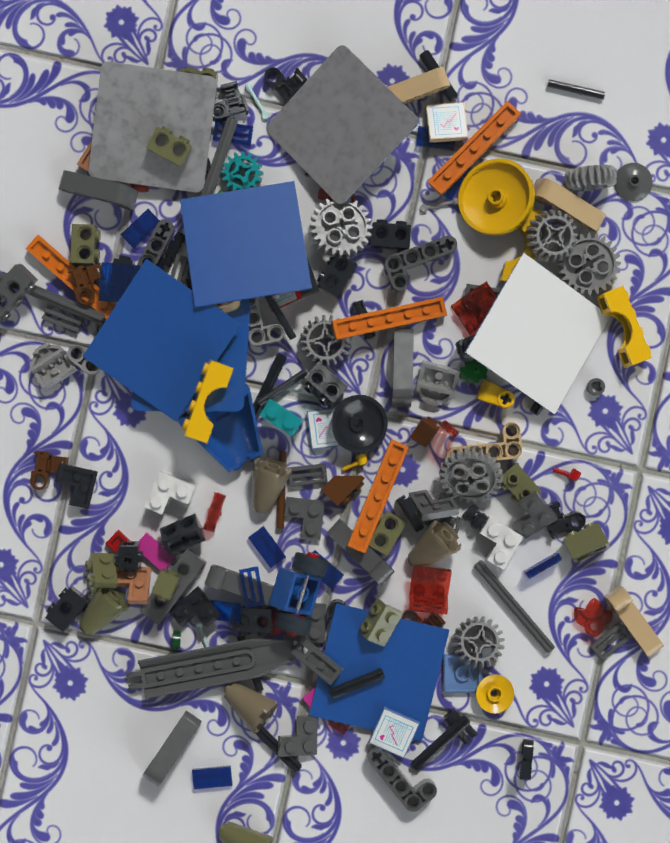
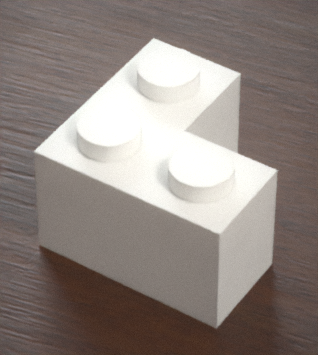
M159 471L144 507L159 514H165L171 497L189 504L197 485Z
M488 516V519L483 523L478 532L494 541L485 559L504 570L523 536Z

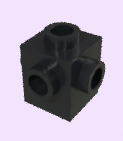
M120 541L118 551H115V563H119V569H124L127 572L139 569L140 563H143L144 559L143 551H140V541Z

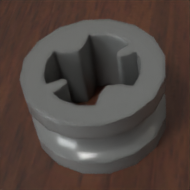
M599 378L591 379L587 383V391L593 396L600 395L605 390V383ZM596 382L600 383V391H592L593 386H591V384H596Z

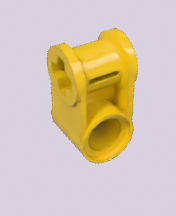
M483 380L476 396L479 400L504 409L511 407L515 401L512 392L486 380ZM509 395L508 399L511 400V402L503 404V400L500 399V397Z

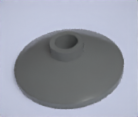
M628 163L617 171V183L614 187L620 197L628 201H638L649 194L652 188V176L645 166L639 163ZM633 177L638 180L637 184L631 182Z

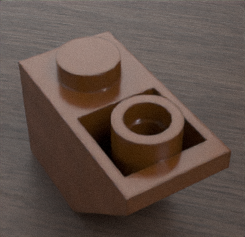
M429 416L426 418L422 417L409 438L426 448L440 428L437 426L438 422Z
M362 475L334 476L321 490L337 506L340 503L344 505L351 498L349 494L353 490L357 492L364 485L362 481L365 478Z

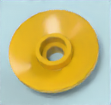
M497 674L489 675L479 682L476 689V699L483 710L489 713H501L512 704L514 688L506 677ZM493 689L497 691L495 696L490 694Z

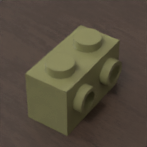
M518 463L512 464L502 473L501 488L505 492L509 490L513 495L511 499L517 506L521 505V499L534 491H537L539 494L542 493L540 488Z
M589 523L583 527V530L579 532L572 531L563 539L574 564L610 547L599 523Z

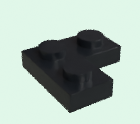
M59 463L54 482L73 486L69 505L89 509L98 471Z
M199 586L169 611L181 627L197 616L201 623L208 628L221 616L220 612Z

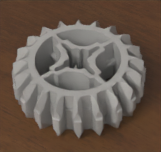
M608 164L582 166L568 170L564 174V185H566V189L570 192L610 188L617 183L615 167Z
M553 209L548 210V213L542 211L541 215H535V220L529 222L532 227H527L526 229L528 232H531L530 235H526L527 239H531V242H528L527 245L533 246L531 253L537 252L536 258L542 257L544 262L548 260L555 262L556 259L562 261L563 257H568L569 252L574 251L572 245L578 243L576 240H573L574 237L578 236L577 233H573V230L577 228V226H571L573 219L567 220L568 214L561 215L560 210L554 212ZM546 221H555L560 226L554 228L551 224L548 225ZM540 230H541V232H542V238H541V239H540V237H539ZM552 232H555L554 235L552 236V239H551V240H548V239H550V237H551V235H552ZM563 232H564V242H563V240H562V233H563ZM551 244L557 251H549L544 246Z
M322 315L323 321H319V318L316 316L315 324L311 320L308 321V324L311 326L310 329L306 326L303 327L307 334H300L302 338H306V340L300 341V345L306 344V347L301 350L302 352L309 351L305 357L308 359L313 356L311 361L313 364L318 359L321 364L323 361H326V367H329V361L331 360L334 365H337L335 360L337 357L340 361H343L344 359L341 354L348 355L344 348H351V345L346 344V341H351L352 337L335 341V337L328 333L327 326H332L333 315H330L329 321L326 320L325 315ZM322 326L321 336L310 339L312 332ZM324 331H326L328 339L331 338L333 340L328 342L327 351L323 345L324 343L316 342L323 340ZM342 343L339 351L330 356L329 350L331 345ZM310 345H320L324 350V356L316 354Z
M474 616L473 622L470 618H467V625L461 622L460 627L462 629H455L459 636L454 635L452 638L458 640V642L453 643L452 646L459 647L458 650L454 651L455 654H462L458 658L459 661L466 658L464 665L468 666L472 662L471 666L474 669L478 663L479 668L483 669L484 662L487 667H490V660L494 663L498 661L495 655L498 657L502 656L498 649L503 650L505 646L499 645V642L505 641V638L498 637V635L503 633L502 630L495 631L499 626L498 624L493 625V627L490 626L493 621L492 619L485 623L484 616L481 617L480 622L478 617ZM471 627H478L474 637L465 636ZM484 629L491 634L493 642L485 638ZM480 638L483 645L477 647L473 640ZM464 642L472 647L473 656L466 651ZM483 648H492L491 653L487 657L479 658Z

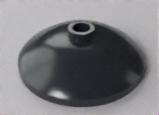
M353 395L342 400L335 408L331 419V429L337 443L344 449L355 453H365L376 448L383 441L388 427L387 415L382 405L374 398L366 395ZM354 420H357L358 422L357 427L353 426Z

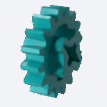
M242 151L241 156H238L235 152L233 159L229 156L227 157L229 163H223V166L226 168V170H221V173L226 175L222 178L223 182L228 181L226 186L227 188L233 186V191L257 187L256 182H262L259 176L263 175V171H259L262 168V164H256L258 158L252 159V153L245 156L244 151ZM242 161H248V162H250L251 164H250V165H246V164L242 163ZM235 163V169L230 173V169L232 165ZM240 169L246 171V176L242 177L241 174H239ZM255 173L254 179L249 182L250 176ZM238 180V181L242 182L243 185H238V184L234 183L233 181Z

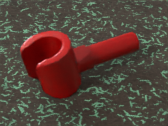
M558 468L553 470L554 473L564 475L572 481H577L581 476V472L574 468L570 473Z

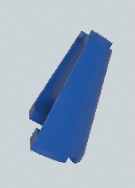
M245 383V398L242 410L238 412H205L207 418L214 425L207 443L196 440L228 472L241 469L243 467L242 463L247 460L254 462L255 459L260 458V455L263 454L251 391L248 384ZM184 412L179 419L181 427L185 418L189 419L191 412L188 414Z

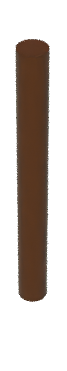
M279 451V461L285 464L287 462V452ZM286 484L277 498L276 528L284 529Z

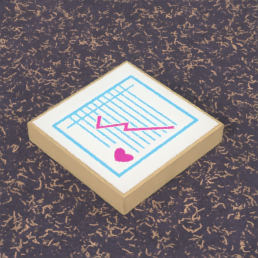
M464 102L426 105L429 143L468 140Z

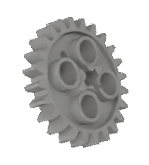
M351 197L344 204H338L333 199L332 202L325 199V205L319 203V209H314L313 213L315 215H312L310 219L313 222L309 225V228L313 229L310 235L316 236L313 239V243L319 242L318 249L324 247V254L331 251V257L338 253L339 258L342 257L343 253L349 258L350 252L356 255L357 249L362 251L363 245H367L369 242L367 239H370L372 235L369 231L373 228L368 225L372 219L366 218L369 212H362L364 205L357 207L358 201L356 200L354 203H351ZM343 214H350L352 219L345 218ZM325 217H331L334 222H327ZM348 232H355L357 237H351ZM335 235L339 240L333 241L329 236Z
M588 233L587 238L580 234V240L574 237L573 240L578 242L576 245H572L574 251L569 252L568 257H563L562 263H558V267L563 268V270L559 271V274H565L562 281L568 280L569 283L567 285L570 287L573 285L575 291L581 289V295H583L584 291H588V295L591 296L593 290L599 295L600 288L605 292V285L607 284L612 287L613 284L610 280H617L614 273H620V270L616 268V266L621 265V262L616 261L620 254H614L617 247L610 248L612 241L605 243V236L599 240L598 233H596L594 238H591L590 233ZM589 247H596L598 254L591 256L587 250ZM601 255L605 256L603 259L593 263L592 269L586 267L581 272L574 273L577 269L584 267L587 260L592 262ZM579 257L582 262L580 265L574 266L570 261L571 258ZM600 263H605L608 266V270L600 272L597 266ZM583 273H589L591 280L583 282L580 276Z
M465 447L464 452L457 449V454L451 452L450 458L445 457V461L441 463L439 481L442 482V488H447L446 494L452 493L453 499L458 496L459 502L466 499L467 504H469L470 500L477 504V499L485 502V496L491 499L492 494H497V489L501 488L503 470L500 469V463H496V457L490 458V452L484 455L483 449L476 452L475 447H473L472 451Z

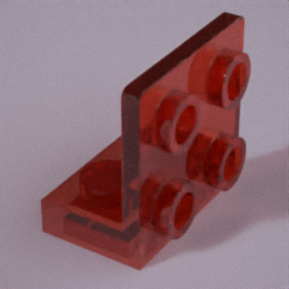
M486 281L451 305V308L470 336L476 334L497 296Z
M414 565L408 597V611L447 615L452 570Z

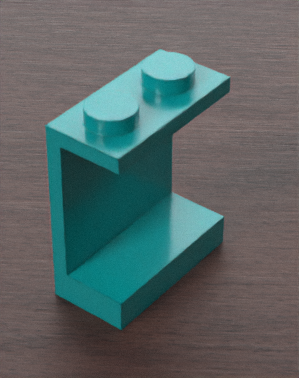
M271 399L268 400L259 414L293 437L304 421Z

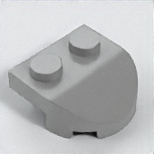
M49 343L39 346L33 352L32 362L29 363L31 372L36 376L45 392L78 371L61 346L50 345Z
M423 360L417 381V392L422 400L433 406H439L448 400L450 401L455 393L460 370Z

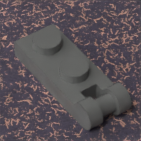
M300 635L298 643L290 649V652L330 685L333 684L343 671L340 665L311 643L306 636ZM304 647L308 649L306 654L301 651Z

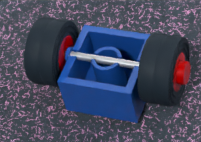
M296 552L292 563V568L295 570L279 567L269 605L281 609L278 612L275 627L284 630L288 635L308 636L312 620L300 614L312 615L322 580L320 577H325L329 561L319 558L318 554L312 552L307 554Z

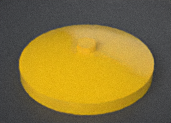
M498 158L484 161L475 166L464 178L458 195L460 213L466 223L477 232L489 236L505 235L519 228L529 217L535 202L534 184L529 174L519 164L508 159Z

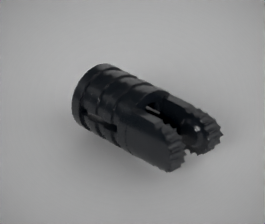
M452 708L443 716L442 720L450 727L461 715L455 708ZM471 725L464 729L472 738L478 735ZM463 731L457 736L464 744L469 742L468 736Z

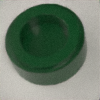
M173 630L172 650H179L181 632Z

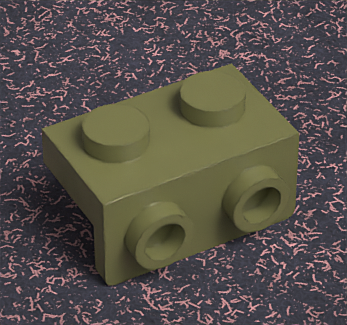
M90 553L89 560L85 561V572H88L87 587H90L91 594H95L97 588H117L118 579L114 554Z
M377 598L358 632L367 640L385 647L403 612Z

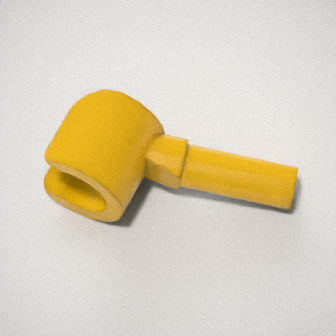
M367 454L356 455L357 462L342 467L343 471L345 472L353 467L366 464L368 462Z

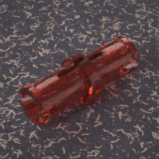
M214 492L210 508L207 509L208 515L203 527L204 530L215 532L219 516H222L221 510L226 495Z

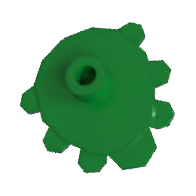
M474 358L470 362L465 361L464 364L466 366L460 368L462 373L459 374V378L466 380L468 384L471 383V380L474 383H478L482 378L487 379V367Z

